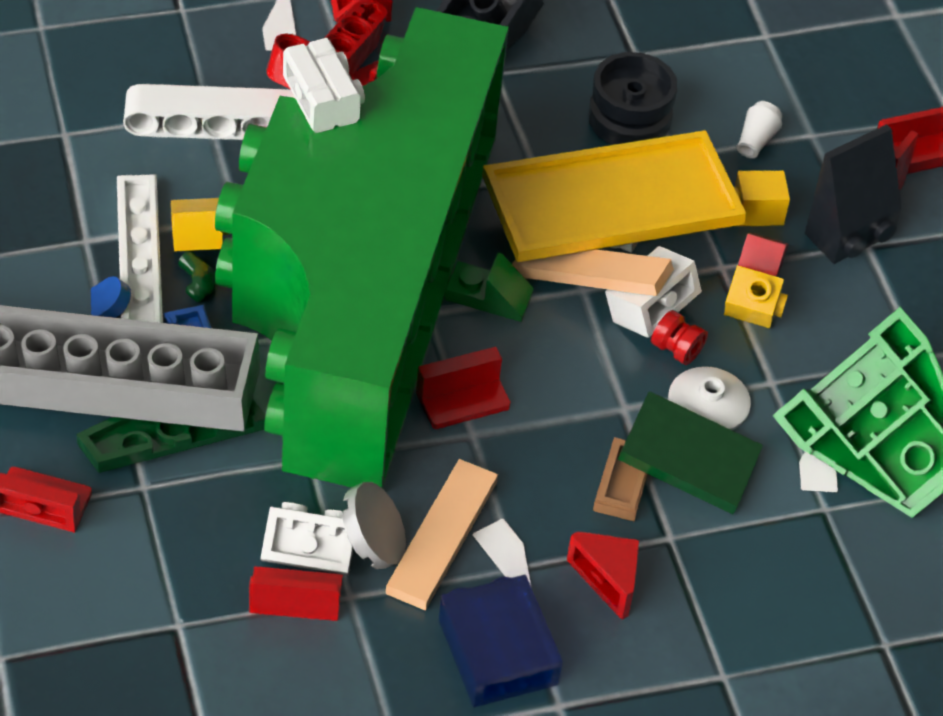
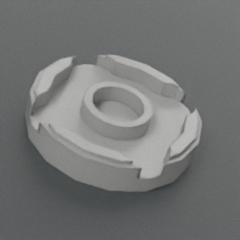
M363 482L351 487L344 496L343 501H348V508L343 510L342 517L347 537L355 552L362 559L369 557L373 561L370 566L376 569H386L398 564L405 554L406 537L400 513L393 500L383 488L373 482Z

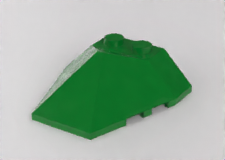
M900 306L868 333L871 338L813 388L801 390L772 416L800 449L815 456L834 470L847 476L871 493L914 518L943 494V373L928 337Z

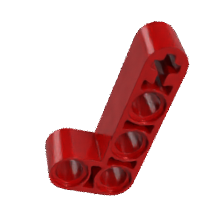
M357 1L324 37L331 41L336 52H344L349 65L350 77L379 43L387 16V9L377 1ZM288 33L276 36L266 70L267 76L274 82L290 89L283 76V51L288 47L300 44L307 46L310 41Z

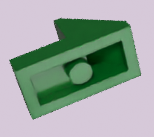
M498 252L491 270L458 261L446 287L445 300L522 322L534 288L509 260Z

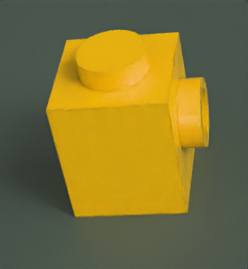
M738 171L734 189L746 211L744 224L738 226H784L790 202L784 171Z
M219 198L171 200L174 251L221 249L223 235H230V233L216 231L215 215Z
M737 265L725 301L724 315L770 329L774 316L782 318L788 299V294L782 293L784 279Z

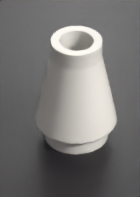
M759 101L747 110L741 138L737 145V150L741 155L747 158H756L760 150L781 129L782 113L779 108L772 103Z

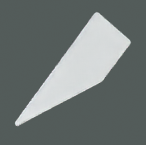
M277 0L262 28L266 50H272L276 36L285 33L296 35L290 0Z
M804 452L799 461L801 489L837 492L836 470L815 456Z
M500 519L473 533L474 538L531 610H534L535 605L523 542L504 519Z

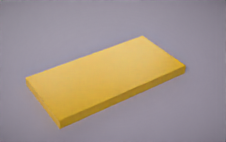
M706 130L483 166L482 178L517 262L743 225L745 222L746 211Z

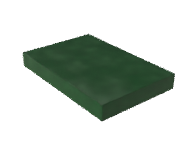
M649 391L617 460L733 515L739 505L763 445Z

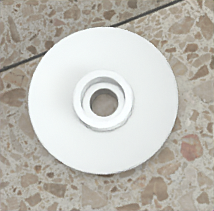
M696 367L684 371L672 382L668 394L669 401L732 431L744 423L751 406L750 395L745 385L733 374L714 367Z

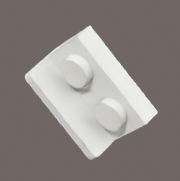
M283 502L281 508L270 507L261 553L262 561L349 576L353 546L347 537L343 524V511L325 510L323 516L307 513L308 507L295 503Z

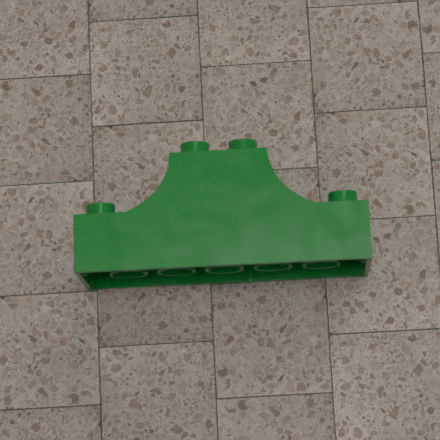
M416 7L405 38L390 34L386 35L379 56L377 79L362 86L365 102L360 104V119H358L357 123L342 127L335 125L331 130L315 133L297 100L293 97L280 95L267 127L252 123L247 127L239 157L240 172L248 173L244 185L227 181L221 190L217 204L215 229L216 231L232 234V238L226 237L222 244L216 266L215 283L219 286L232 288V323L255 330L272 341L267 357L265 375L266 379L277 381L269 399L264 429L267 433L283 436V472L347 487H354L363 482H373L381 488L384 487L417 385L418 366H422L445 298L446 287L452 276L483 180V166L488 165L496 140L509 27Z

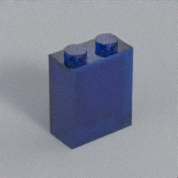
M526 574L512 578L500 577L488 584L472 588L460 587L448 594L441 595L439 622L473 708L558 686L563 661Z

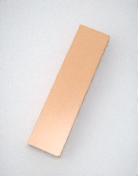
M597 249L517 262L515 259L512 264L524 278L653 296L659 294L674 270L672 261L668 258Z
M461 459L457 461L387 583V595L426 611L496 486L498 474Z

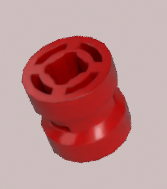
M670 310L655 327L651 343L661 350L668 349L673 352L674 359L683 365H688L703 349L708 332L698 325H689L682 314L675 310Z

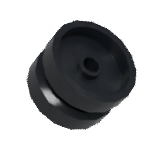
M623 52L611 55L602 61L594 73L592 96L589 105V123L595 134L612 145L665 137L671 126L672 107L675 104L677 94V78L675 74L659 58L645 53Z

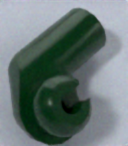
M193 251L185 252L180 257L178 265L193 280L186 287V294L196 302L201 303L208 294L212 295L215 290V271Z

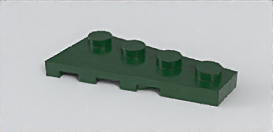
M252 399L245 432L111 417L77 433V445L95 469L101 473L265 430L266 414Z

